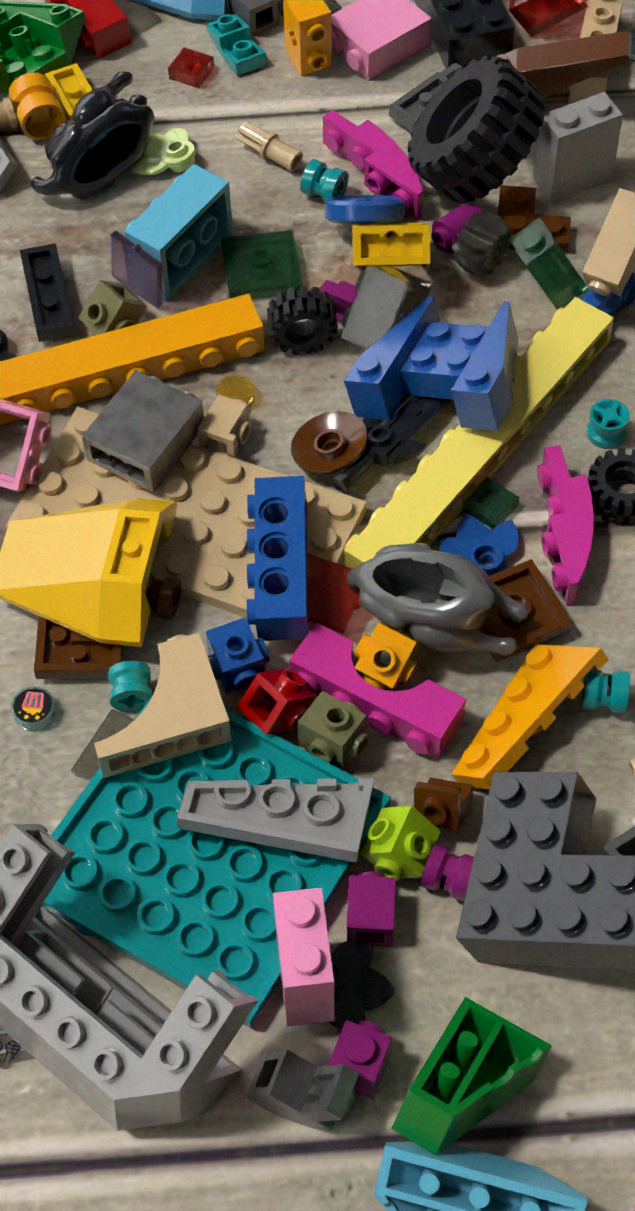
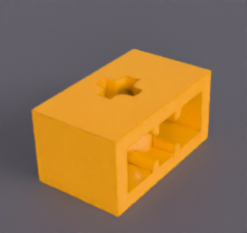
M283 0L285 52L300 76L332 67L331 11L324 0Z

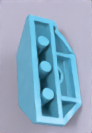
M412 1141L386 1142L374 1192L375 1197L382 1206H385L387 1211H585L587 1205L586 1196L540 1167L453 1143L435 1155Z

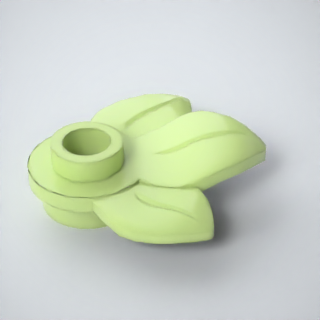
M172 128L165 135L158 133L150 134L143 154L144 157L134 166L133 172L140 175H156L167 168L173 172H182L189 169L195 163L196 154L194 144L190 142V134L182 128Z

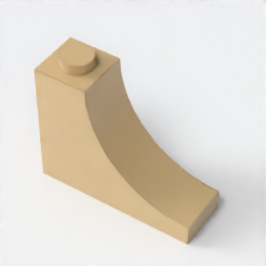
M619 188L582 271L588 288L602 296H609L610 293L621 296L635 268V193Z
M200 633L188 636L176 635L166 642L157 644L160 658V675L150 702L143 712L126 728L104 740L94 743L103 778L231 741L229 718Z

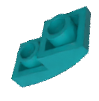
M237 14L223 15L217 21L206 24L207 32L214 45L237 76L268 65L266 52L252 40L250 27Z

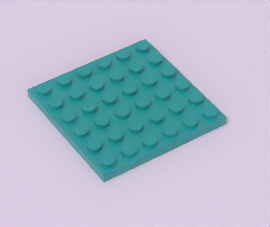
M150 698V699L148 700V702L145 704V706H144L143 709L140 711V713L137 715V717H138V716L143 712V710L146 708V706H147L148 703L150 702L151 698ZM226 709L230 723V742L103 778L101 769H98L50 835L61 845L70 847L76 853L45 899L42 907L69 923L77 925L86 933L184 990L187 989L196 974H201L208 979L212 971L221 970L228 976L226 979L246 995H252L258 1000L243 1023L251 1028L281 980L273 893L322 887L324 908H326L354 862L177 828V816L188 781L247 780L249 785H268L272 783V780L290 779V785L317 784V779H336V784L358 783V779L275 734L266 735L254 723ZM373 788L359 854L368 838V831L376 821L381 808H387L391 804V796L376 788Z

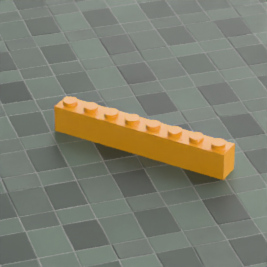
M245 294L0 361V399L49 412L117 393L135 370L163 380L175 378L206 367H214L242 357H250L265 351L263 324L250 294ZM0 411V425L25 419Z

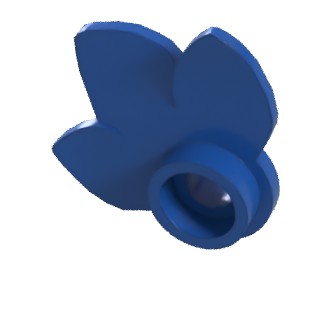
M466 514L457 528L456 538L439 539L438 544L440 552L462 555L475 562L491 576L506 570V559L518 549L519 535L517 527L512 520L502 522L490 530L475 517ZM481 563H489L491 566H483Z

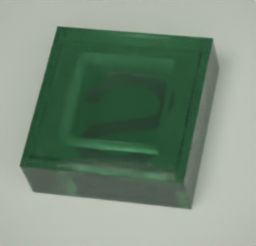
M486 477L463 502L462 511L472 515L487 527L494 529L497 525L504 522L519 505L520 497Z

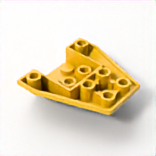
M134 498L10 521L0 551V599L97 642L142 647L151 613L145 590L158 540H169L177 510L176 501Z

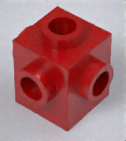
M282 669L260 672L250 684L237 708L266 735L288 730L293 731L298 729V721L308 710L316 695L305 686V680L292 670Z

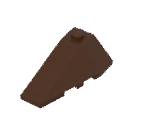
M628 30L517 48L496 57H501L508 61L541 92V96L544 98L631 60L632 35Z

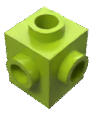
M413 806L381 808L376 821L368 831V838L360 854L375 866V872L382 873L386 877H395V881H398L400 878H420L429 854L441 831Z

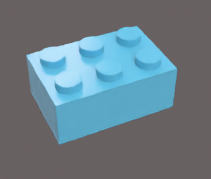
M193 164L182 175H179L160 197H156L137 219L132 220L128 224L124 235L133 284L167 302L233 235L228 181Z

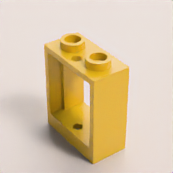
M425 222L352 224L353 265L430 264V225ZM389 231H393L391 237H387Z

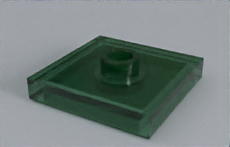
M293 230L220 239L229 299L245 294H250L251 299L274 297L280 292L288 295L287 289L291 287L294 288L295 292L300 291L303 281Z

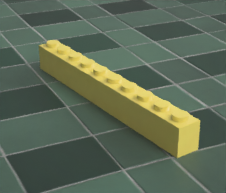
M574 297L565 308L560 307L555 312L550 325L545 331H538L522 356L518 354L514 359L513 405L499 430L462 428L460 424L455 430L449 429L443 436L438 449L432 455L427 454L423 457L416 473L409 481L403 480L397 486L389 503L384 508L379 507L374 511L368 526L360 535L354 534L348 540L343 551L345 555V574L348 575L351 569L372 559L381 548L388 545L425 543L431 546L609 344L614 317L577 297Z

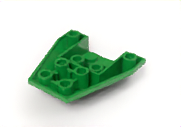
M0 1V92L9 94V88L13 81L24 74L40 73L45 75V73L70 65L86 18L84 11L67 4Z

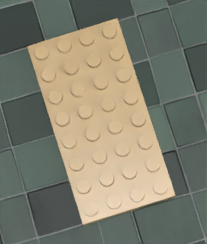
M77 407L42 464L38 482L35 485L30 484L5 525L6 531L10 521L134 498L176 501L177 510L169 540H158L150 573L160 580H164L167 577L179 579L182 584V596L247 618V599H254V589H248L247 564L255 563V553L248 554L247 529L255 528V519H248L247 495L255 494V478L285 477L288 475L191 444L157 489L151 492L87 461L82 435L98 417L99 413ZM305 481L310 628L343 560L345 545L356 533L366 512V501ZM276 556V557H273V559H278V558H281V557H283V556ZM276 591L271 594L277 595L283 593V591Z

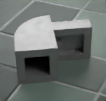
M288 1049L266 1052L262 1055L246 1098L282 1118L310 1128L332 1131L335 1121L343 1119L344 1114L350 1109L354 1101V1086L359 1072L345 1064L317 1067Z

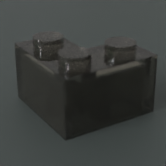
M368 265L367 269L363 270L356 282V291L358 293L354 304L344 314L342 320L344 330L341 338L368 349L428 298L433 283L396 267Z

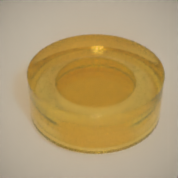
M227 376L216 387V396L219 394L231 399L242 400L250 408L255 402L254 384L245 376Z

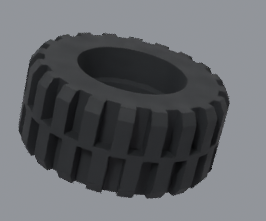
M484 56L482 59L470 61L467 67L458 69L451 79H447L441 85V89L432 95L428 100L429 104L425 110H422L419 114L417 125L413 126L410 134L412 139L408 142L407 147L410 166L415 173L452 202L468 203L475 201V198H483L489 195V191L500 187L508 175L512 176L518 169L517 166L521 160L526 159L530 153L532 143L537 141L540 134L539 127L544 122L543 112L545 111L541 92L508 61L501 57Z

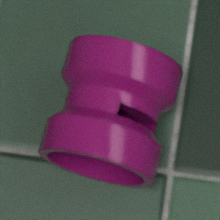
M435 843L424 868L421 886L433 891L439 888L447 890L451 897L464 901L474 857L467 854L459 857L452 854L448 847Z

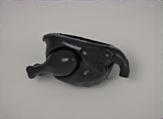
M130 72L116 73L108 84L88 92L77 101L73 109L72 119L62 122L55 129L45 146L46 156L53 172L47 180L40 176L34 177L30 184L34 191L47 196L71 194L78 199H86L112 187L115 178L138 162L145 152L155 115L150 106H147V98L143 95H132L129 101L124 98L117 99V95L133 81V76Z

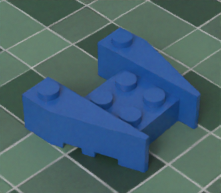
M434 297L426 298L362 353L344 379L354 414L362 418L390 420L405 395L453 399L462 428L498 431L513 405L512 382H515L514 359L517 357L518 336L510 302H503L490 326H481L477 324L462 325L440 322Z

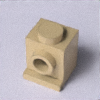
M218 394L197 428L199 447L239 459L238 446L239 444L243 445L246 443L251 432V422H248V417L251 414L249 405L242 400L231 399Z

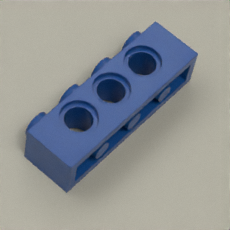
M304 476L255 478V494L247 495L248 519H255V528L247 529L248 554L255 553V563L247 564L248 589H254V599H247V621L249 625H256L257 637H262L264 641L305 639L309 633L307 497ZM276 556H283V557L278 558V559H273V557H276ZM276 591H283L281 594H271Z

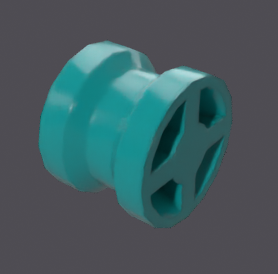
M614 399L597 401L591 408L590 421L587 426V437L590 442L596 447L603 449H613L620 446L626 437V427L630 418L627 407Z
M123 661L110 667L108 680L113 686L109 694L110 705L116 710L125 712L142 710L152 696V689L147 686L151 680L150 667L140 661Z

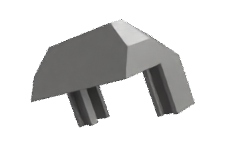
M12 824L0 843V1028L117 1131L179 1123L206 1113L242 1072V1069L225 1056L224 1052L258 1000L252 995L243 993L226 979L228 976L224 972L217 970L212 971L208 979L201 974H196L171 1011L59 916L42 907L45 899L76 852L70 847L61 845L47 833L48 829L41 824Z

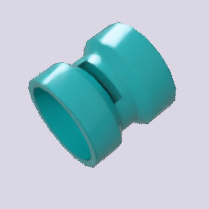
M312 159L303 172L300 190L302 193L312 197L319 195L324 202L331 197L344 196L348 186L349 174L340 168H327L326 163Z
M592 667L584 676L583 684L585 687L582 689L581 709L595 711L599 707L608 708L612 713L626 714L630 691V671L616 670L611 674L603 673L601 669L596 670ZM607 686H609L608 696L606 695V694H607Z

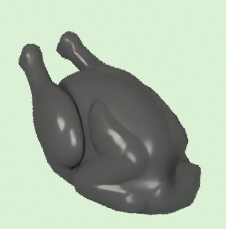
M425 543L385 546L372 559L351 569L347 575V583L351 591L356 595L360 594L359 598L362 608L388 627L405 633H411L412 637L419 644L435 651L460 652L480 650L498 653L503 656L511 655L516 649L514 638L488 635L479 630L484 625L492 606L509 616L517 624L523 622L529 614V610L525 605L516 602L502 592L489 575L475 562L462 555L434 551Z

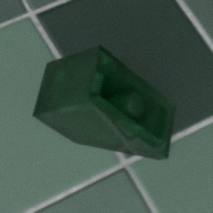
M540 217L509 239L525 266L557 310L560 307L564 308L574 297L578 298L589 290L555 236Z

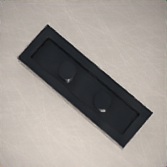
M56 243L20 250L38 341L42 342L76 335Z

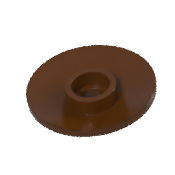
M343 411L323 413L308 420L298 429L291 442V455L296 465L308 473L319 475L335 473L349 467L361 457L368 444V431L364 422L354 414Z

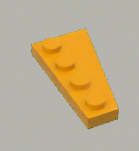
M535 644L533 649L527 654L525 661L512 681L507 685L496 706L485 719L483 726L469 747L464 751L462 758L451 773L453 778L459 783L473 785L474 788L490 790L493 773L508 772L529 749L525 743L528 738L541 730L545 731L556 719L552 712L567 696L574 699L585 687L581 681L592 667L593 669L600 670L609 660L603 650L596 647Z

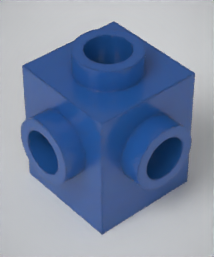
M245 617L205 631L209 653L208 659L215 680L220 679L225 694L235 690H248L256 675L260 672H265L264 663L270 661L263 638L255 639Z

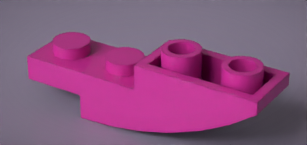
M334 110L324 115L323 144L331 151L337 152L352 162L356 168L364 170V185L371 192L378 195L400 197L405 201V213L415 220L422 217L423 189L417 173L410 166L408 157L396 142L368 119L361 125L356 126Z
M558 445L544 448L542 464L537 465L539 486L541 489L546 488L549 496L547 498L549 519L547 531L541 534V544L545 557H551L554 565L551 569L554 589L562 591L566 606H570L576 602L587 571L594 530V511L587 475L570 477L561 446Z

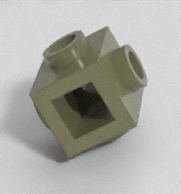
M100 280L93 293L88 297L86 305L78 318L89 328L88 333L91 336L136 325L147 305L124 284Z
M322 691L298 721L299 746L308 750L310 754L343 770L352 757H360L368 744L369 735L366 734L367 715L355 704L348 701L342 702Z

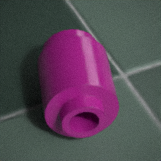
M475 204L460 205L433 222L431 233L433 243L438 249L449 254L458 251L481 236L487 224L484 213Z

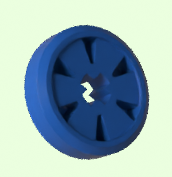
M384 195L331 197L325 201V218L330 222L340 224L395 223L405 218V201L400 197Z

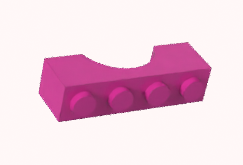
M317 622L289 660L290 670L298 673L305 680V686L315 695L319 696L324 691L342 702L348 701L355 704L367 715V723L372 729L381 734H392L405 741L410 749L419 754L428 753L439 759L464 720L466 698L429 679L414 688L404 691H387L370 685L360 677L354 668L353 641Z

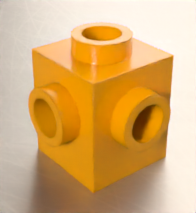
M378 622L372 635L369 636L365 633L355 649L353 656L359 659L355 669L364 673L362 676L363 680L382 690L385 689L386 685L392 689L396 688L400 681L407 684L419 662L413 659L419 643L409 635L399 630H394L382 622ZM384 651L388 652L391 656V662L388 666L381 662V655Z

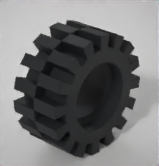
M300 286V291L295 292L294 288L291 287L287 289L288 295L285 296L280 292L276 295V300L271 299L269 308H267L270 339L276 348L280 346L281 351L286 353L291 348L292 354L298 355L300 350H304L305 354H311V348L315 347L317 351L324 349L323 343L329 346L333 342L332 337H337L338 323L334 300L332 297L329 298V293L325 290L320 293L319 288L313 286L311 291H307V286ZM308 319L307 321L296 322V321H299V320Z
M618 448L617 455H614L611 449L605 452L604 458L599 455L595 459L594 465L591 464L588 483L592 496L593 511L595 515L602 511L601 519L606 522L609 521L610 517L616 518L614 525H622L623 519H627L628 525H634L635 493H619L613 490L608 483L614 480H626L635 484V450L632 449L631 455H626L625 448Z

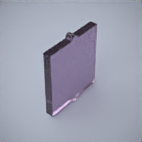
M115 230L110 234L112 276L131 289L135 295H139L158 309L163 305V264L142 250L139 244H134Z

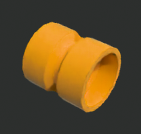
M27 73L13 81L9 88L8 96L24 134L34 140L49 139L55 129L66 120L50 80L40 73Z

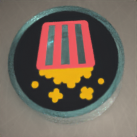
M28 687L21 690L15 695L11 703V711L16 724L26 731L43 730L53 722L56 716V706L52 695L41 687Z

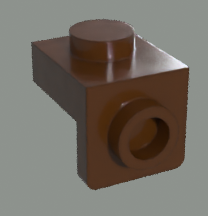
M430 777L427 783L417 782L414 788V808L436 827L458 831L473 800V785Z

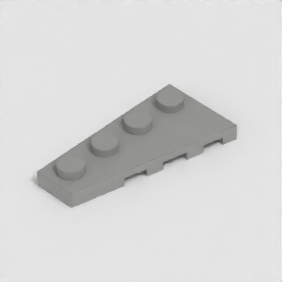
M358 778V783L336 784V779H317V784L290 785V779L272 780V783L268 785H249L247 780L188 781L177 816V828L357 863L373 793L374 778Z

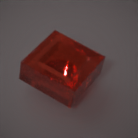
M183 47L168 67L169 79L199 89L214 69V57Z

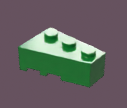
M465 997L409 1088L391 1129L435 1155L531 1085L552 1045Z

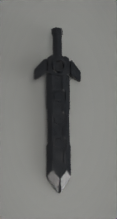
M409 396L396 409L390 420H384L378 426L373 427L370 420L364 418L362 421L368 431L367 447L356 462L345 468L342 472L340 471L333 478L332 483L336 490L342 493L348 491L352 484L374 463L381 466H389L391 463L396 465L417 457L426 448V443L411 440L441 413V410L453 399Z

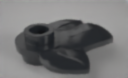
M357 940L346 941L339 944L331 953L334 977L335 1021L328 1023L339 1030L343 1029L346 1020L356 1024L359 1021H365L364 1010H371L382 1006L395 993V988L384 975L369 967L373 955V944Z

